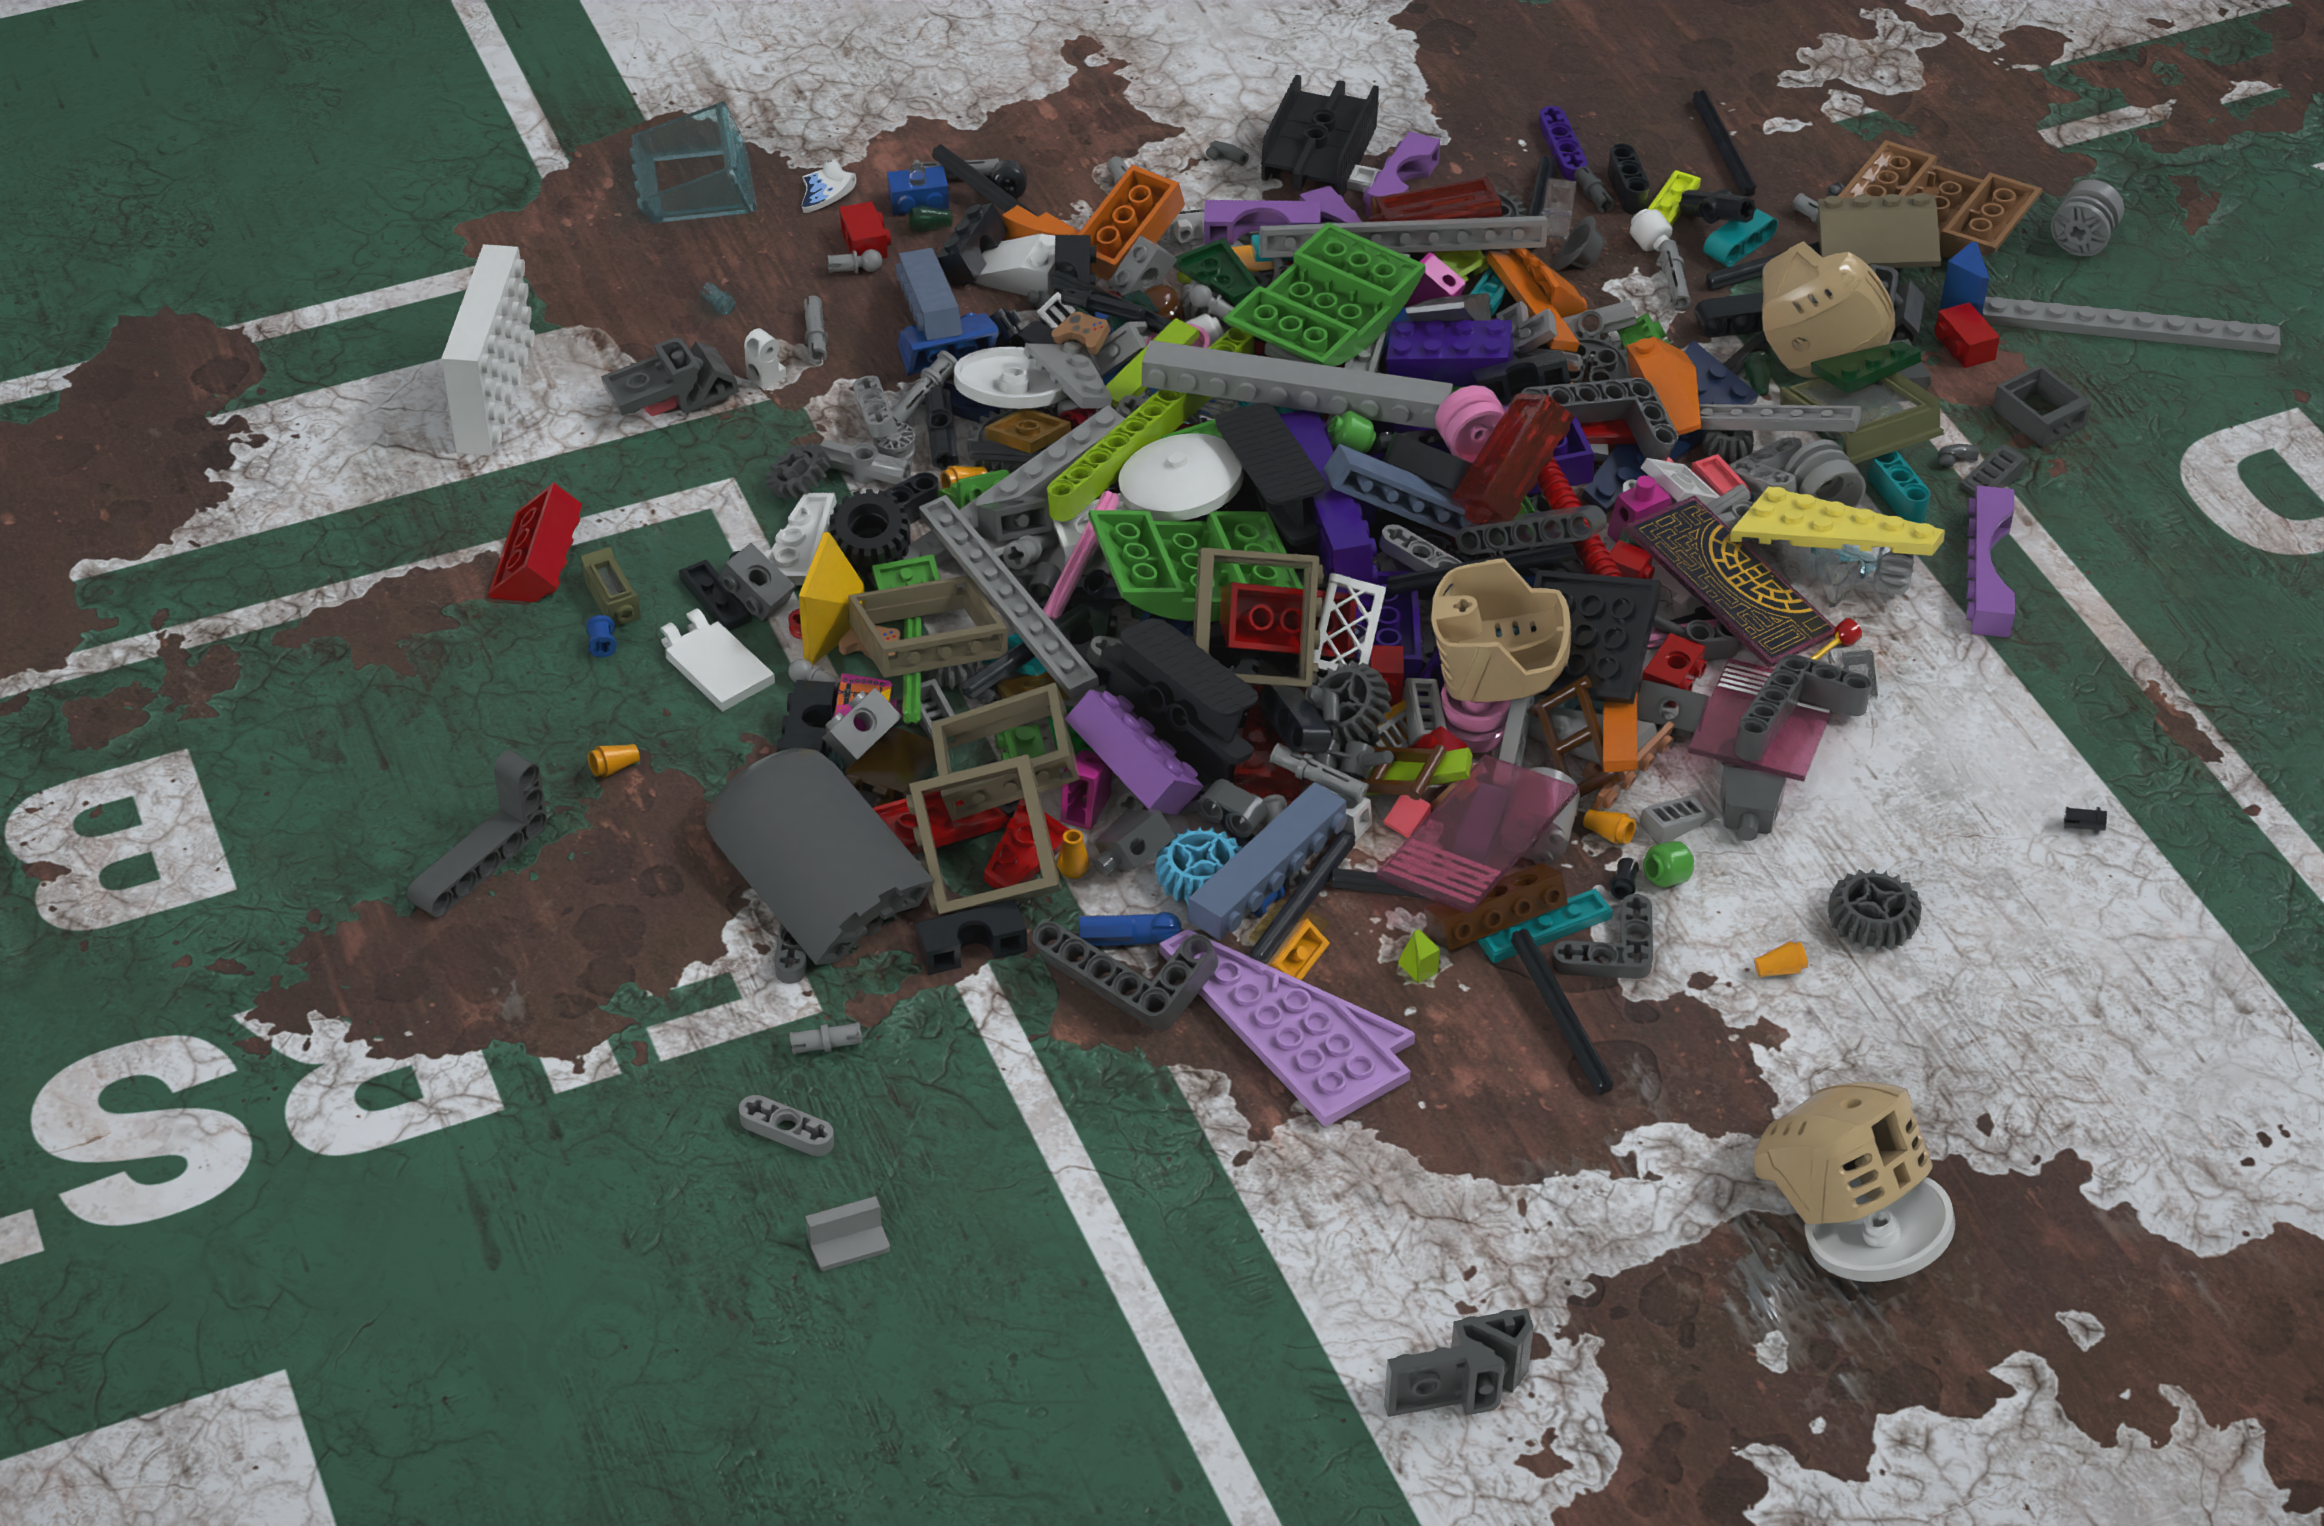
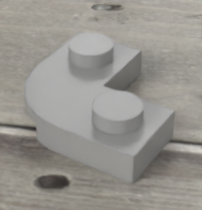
M1519 301L1496 314L1497 319L1512 320L1514 353L1516 354L1527 353L1557 336L1555 315L1548 308L1529 318L1528 307L1522 301Z

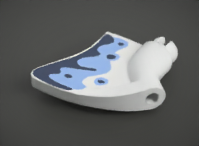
M831 159L829 163L827 160L824 162L822 170L802 176L803 182L806 185L802 210L804 213H809L832 204L847 195L856 185L855 173L843 171L840 164L835 159Z

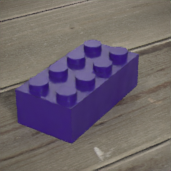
M1512 320L1392 322L1387 353L1388 374L1452 383L1453 387L1472 386L1474 381L1471 370L1513 361Z
M1377 571L1378 583L1373 584L1386 587L1373 645L1404 646L1403 687H1405V680L1407 678H1418L1422 671L1418 590L1389 595L1386 579L1390 576L1415 571ZM1374 596L1359 599L1367 613L1371 611ZM1356 605L1357 620L1358 618L1362 617L1363 614ZM1366 619L1357 623L1367 629L1368 622ZM1358 650L1354 652L1355 662L1359 663L1361 655Z

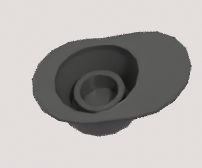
M1593 216L1583 218L1572 229L1565 243L1550 263L1549 267L1555 272L1564 269L1569 264L1578 268H1587L1597 261L1605 245V239L1596 229V220Z

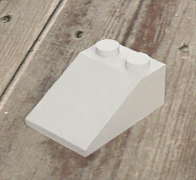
M1041 233L1001 241L998 247L987 249L983 252L982 256L987 264L977 280L970 282L1025 296L1031 290L1036 292L1041 290L1052 296L1054 289H1056L1051 286L1050 276L1055 271V236Z

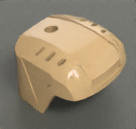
M1803 241L1771 259L1763 268V331L1770 346L1789 371L1801 377L1816 378L1819 376L1811 371V362L1889 344L1895 330L1893 303L1876 273L1851 252H1843L1821 257ZM1826 289H1829V291L1832 293L1831 296L1827 294V292L1825 291ZM1812 295L1814 296V298L1817 300L1818 303H1814V302H1813V300H1812Z
M1504 558L1456 567L1450 570L1437 586L1433 596L1431 621L1442 663L1440 665L1445 686L1450 696L1454 699L1472 702H1494L1538 695L1547 690L1559 677L1564 667L1567 666L1571 645V621L1569 607L1561 591L1548 588H1531ZM1450 584H1453V585L1451 586V588H1450V589L1446 592V594L1443 596V594H1444V592L1446 591V589L1448 588V586H1449ZM1515 626L1519 627V635H1514L1513 628ZM1532 626L1536 627L1537 630L1535 632H1531ZM1497 628L1501 629V637L1496 636Z
M1882 1082L1843 1083L1817 1090L1806 1101L1780 1119L1774 1120L1769 1124L1761 1136L1753 1156L1754 1170L1757 1178L1775 1181L1806 1224L1849 1222L1877 1212L1917 1186L1929 1174L1933 1166L1914 1116L1908 1090L1897 1085ZM1858 1158L1855 1161L1856 1169L1849 1171L1843 1169L1845 1163ZM1860 1177L1862 1185L1855 1188L1850 1187L1849 1182ZM1863 1194H1866L1868 1199H1873L1863 1204L1855 1202V1199Z

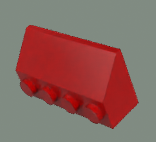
M553 482L515 512L488 596L492 599L537 602L546 594L548 596L552 595L560 585L558 578L567 563L565 557L574 541L572 538L574 529L580 522V517L578 516L582 503Z
M1231 582L1221 587L1219 620L1226 647L1300 654L1303 589ZM1317 590V597L1322 598L1323 608L1326 591ZM1335 592L1333 601L1337 605L1351 595L1349 593ZM1354 600L1338 608L1348 624L1356 620V603ZM1334 611L1330 613L1326 630L1328 636L1344 627ZM1316 617L1315 630L1318 629L1320 617ZM1354 625V626L1351 627V630L1353 631V633H1354V635H1355V625ZM1347 631L1331 639L1340 655L1354 648V642ZM1323 643L1320 656L1336 658L1328 643ZM1354 652L1343 659H1354Z

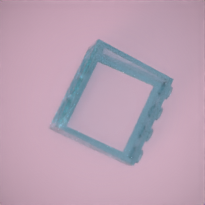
M726 101L631 135L633 147H630L629 150L634 161L632 169L637 179L634 181V185L639 195V198L636 200L641 213H647L651 223L746 214L757 210L746 142ZM723 154L724 169L659 192L655 161Z

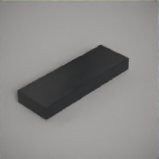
M707 559L679 570L680 580L714 622L718 621L728 631L752 622L751 613L739 598L724 588L722 582L718 579L719 574Z

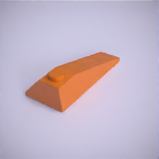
M1526 248L1509 249V253H1514L1562 318L1588 310L1585 298L1579 295L1576 288Z
M1656 337L1640 339L1635 343L1626 345L1630 376L1632 378L1646 379L1654 386L1678 436L1701 429L1697 372L1695 365L1684 351Z

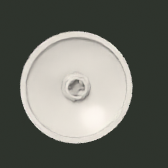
M995 347L975 351L962 357L954 367V385L957 390L964 396L982 404L1001 408L1026 409L1048 406L1068 397L1063 392L1062 385L1055 384L1049 379L1050 372L1048 370L1041 371L1036 366L1035 358L1028 359L1024 355L1025 348Z
M1179 434L1156 440L1136 451L1123 465L1118 481L1122 499L1131 511H1150L1153 520L1182 521L1206 515L1228 503L1243 484L1244 467L1224 439L1207 434Z
M1860 1177L1849 1182L1850 1187L1861 1186ZM1925 1177L1917 1186L1895 1202L1861 1219L1839 1223H1805L1808 1247L1818 1264L1837 1276L1864 1282L1893 1280L1923 1269L1946 1250L1955 1231V1216L1950 1197L1938 1183L1928 1177ZM1866 1194L1857 1197L1855 1202L1863 1204L1873 1199H1868Z

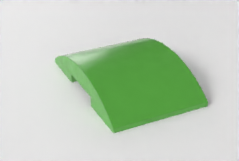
M1327 222L1294 253V263L1267 288L1256 287L1224 317V323L1312 363L1337 366L1357 356L1386 330L1412 295L1426 270V265Z
M1089 510L1088 513L1121 597L1144 611L1171 619L1194 621L1198 551L1201 548L1287 554L1268 512L1213 511L1208 513L1206 521H1154L1150 511ZM1214 562L1210 622L1220 621L1221 587L1231 582L1303 589L1294 568Z

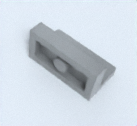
M1127 322L1107 336L1099 353L1096 355L1090 354L1087 350L1102 379L1135 357L1146 347L1140 335L1147 328L1145 322Z
M876 1196L805 1216L807 1239L820 1271L830 1270L890 1252V1244L882 1227L881 1207Z

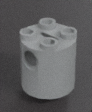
M1548 767L1528 769L1517 777L1502 830V847L1505 851L1515 853L1521 858L1531 859L1535 864L1543 862L1548 866L1552 864L1554 859H1558L1566 852L1580 799L1578 785L1571 777L1559 770Z

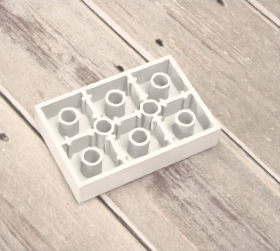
M483 244L441 358L456 453L493 455L496 443L500 444L502 439V425L508 422L509 405H513L515 401V387L521 384L522 367L527 366L528 349L534 346L535 333L534 330H530L529 326L532 312L531 307L526 304L528 284L523 282L525 261L520 259L519 247Z

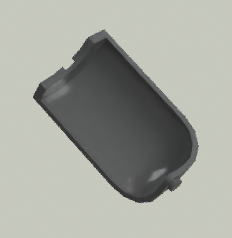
M801 747L790 748L773 753L754 762L736 774L720 790L705 811L706 827L718 847L815 965L841 962L852 946L868 932L865 926L879 916L885 920L900 911L918 907L934 883L933 878L838 767L817 750Z

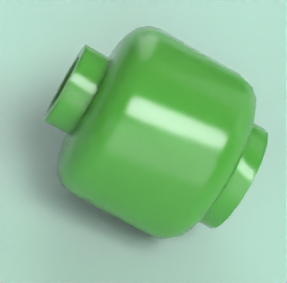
M1346 411L1340 417L1336 415L1328 427V432L1331 433V443L1334 448L1341 444L1366 454L1376 439L1372 422L1353 411Z
M1670 841L1656 844L1647 851L1643 861V870L1646 877L1657 887L1666 888L1683 884L1693 874L1694 857L1688 847L1682 842Z

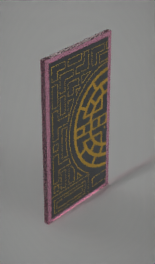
M1695 495L1625 525L1623 530L1768 668L1777 665L1784 655H1797L1834 637L1835 626L1743 540L1742 542H1730L1731 529Z

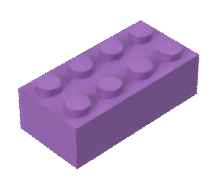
M1089 690L1066 716L1065 720L1149 810L1159 809L1160 812L1178 816L1204 787L1196 779L1197 772L1186 762L1181 763L1176 758L1175 754L1177 752L1175 748L1167 741L1159 740L1153 733L1156 730L1155 727L1143 717L1139 718L1132 711L1135 707L1126 697L1122 695L1118 697L1113 696L1107 691L1102 693Z

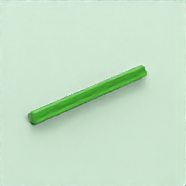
M920 616L904 619V639L921 636L922 625ZM921 672L903 675L902 713L903 721L907 724L910 722L916 724L921 720Z

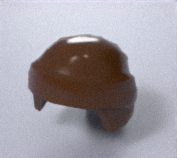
M1168 285L1151 286L1134 301V304L1144 306L1145 309L1173 321L1175 318L1182 320L1183 318L1181 301L1177 298L1175 290Z

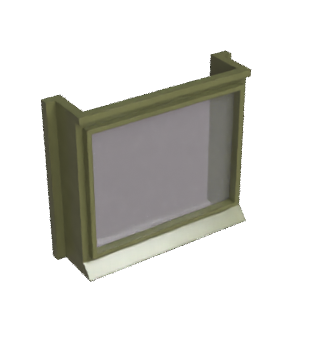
M1899 372L1850 393L1844 392L1820 377L1791 386L1789 389L1784 386L1780 387V405L1861 406L1862 416L1856 432H1837L1843 436L1844 453L1849 457L1853 465L1944 435V429L1940 427V399Z

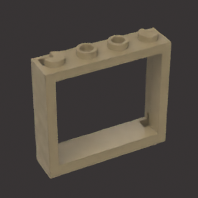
M1201 548L1198 551L1193 642L1209 654L1214 562L1304 569L1298 678L1236 674V676L1244 680L1246 684L1257 687L1272 684L1294 686L1301 690H1307L1312 685V682H1317L1318 663H1313L1314 650H1319L1320 630H1315L1316 617H1321L1322 598L1317 597L1318 584L1323 583L1324 578L1323 565H1319V556Z
M969 575L848 595L849 624L884 678L1000 658L1008 652V628ZM965 583V590L962 587L957 588V584ZM965 609L977 627L885 642L874 624ZM895 652V655L889 656L888 653Z
M1056 682L932 722L931 729L938 776L952 773L948 749L1052 715L1058 750L1031 759L1039 793L1080 780L1070 726L1065 720L1067 710ZM951 736L954 737V739H952V740H949V741L946 740V738H948V737H951ZM1064 766H1067V768L1070 769L1062 773L1059 770V768ZM1018 772L941 791V797L952 821L1024 798ZM963 800L964 805L957 807L956 802Z
M1028 754L909 784L911 794L906 795V801L910 814H916L918 827L913 828L917 846H923L926 859L921 860V866L934 880L932 884L933 892L928 893L932 912L938 911L939 916L943 917L1014 899L1016 902L1062 891L1033 763ZM1018 772L1043 878L948 901L924 795Z

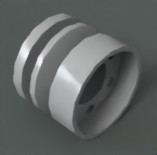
M2082 180L2074 184L2052 217L2050 228L2053 238L2061 248L2077 256H2092L2101 252L2123 219L2125 208L2122 197L2116 189L2099 180Z
M1817 440L1801 447L1790 458L1785 467V472L1795 475L1798 494H1809L1818 499L1830 502L1837 501L1854 508L1860 504L1865 495L1866 483L1863 476L1855 465L1850 462L1849 457L1844 453L1841 446L1833 440Z

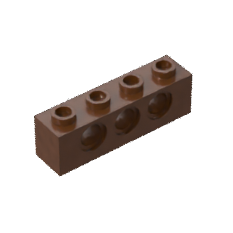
M1541 862L1497 879L1495 881L1498 882L1495 885L1484 884L1483 886L1491 888L1489 892L1477 888L1471 889L1474 892L1485 895L1482 899L1465 893L1458 894L1479 902L1475 907L1453 898L1424 908L1430 939L1450 951L1565 906L1568 902L1563 875L1561 872Z

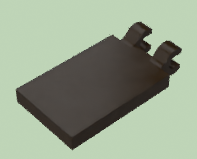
M892 726L844 772V776L860 794L865 790L877 795V799L871 805L872 808L905 799L906 795L911 794L910 783L926 780L937 769L933 740Z

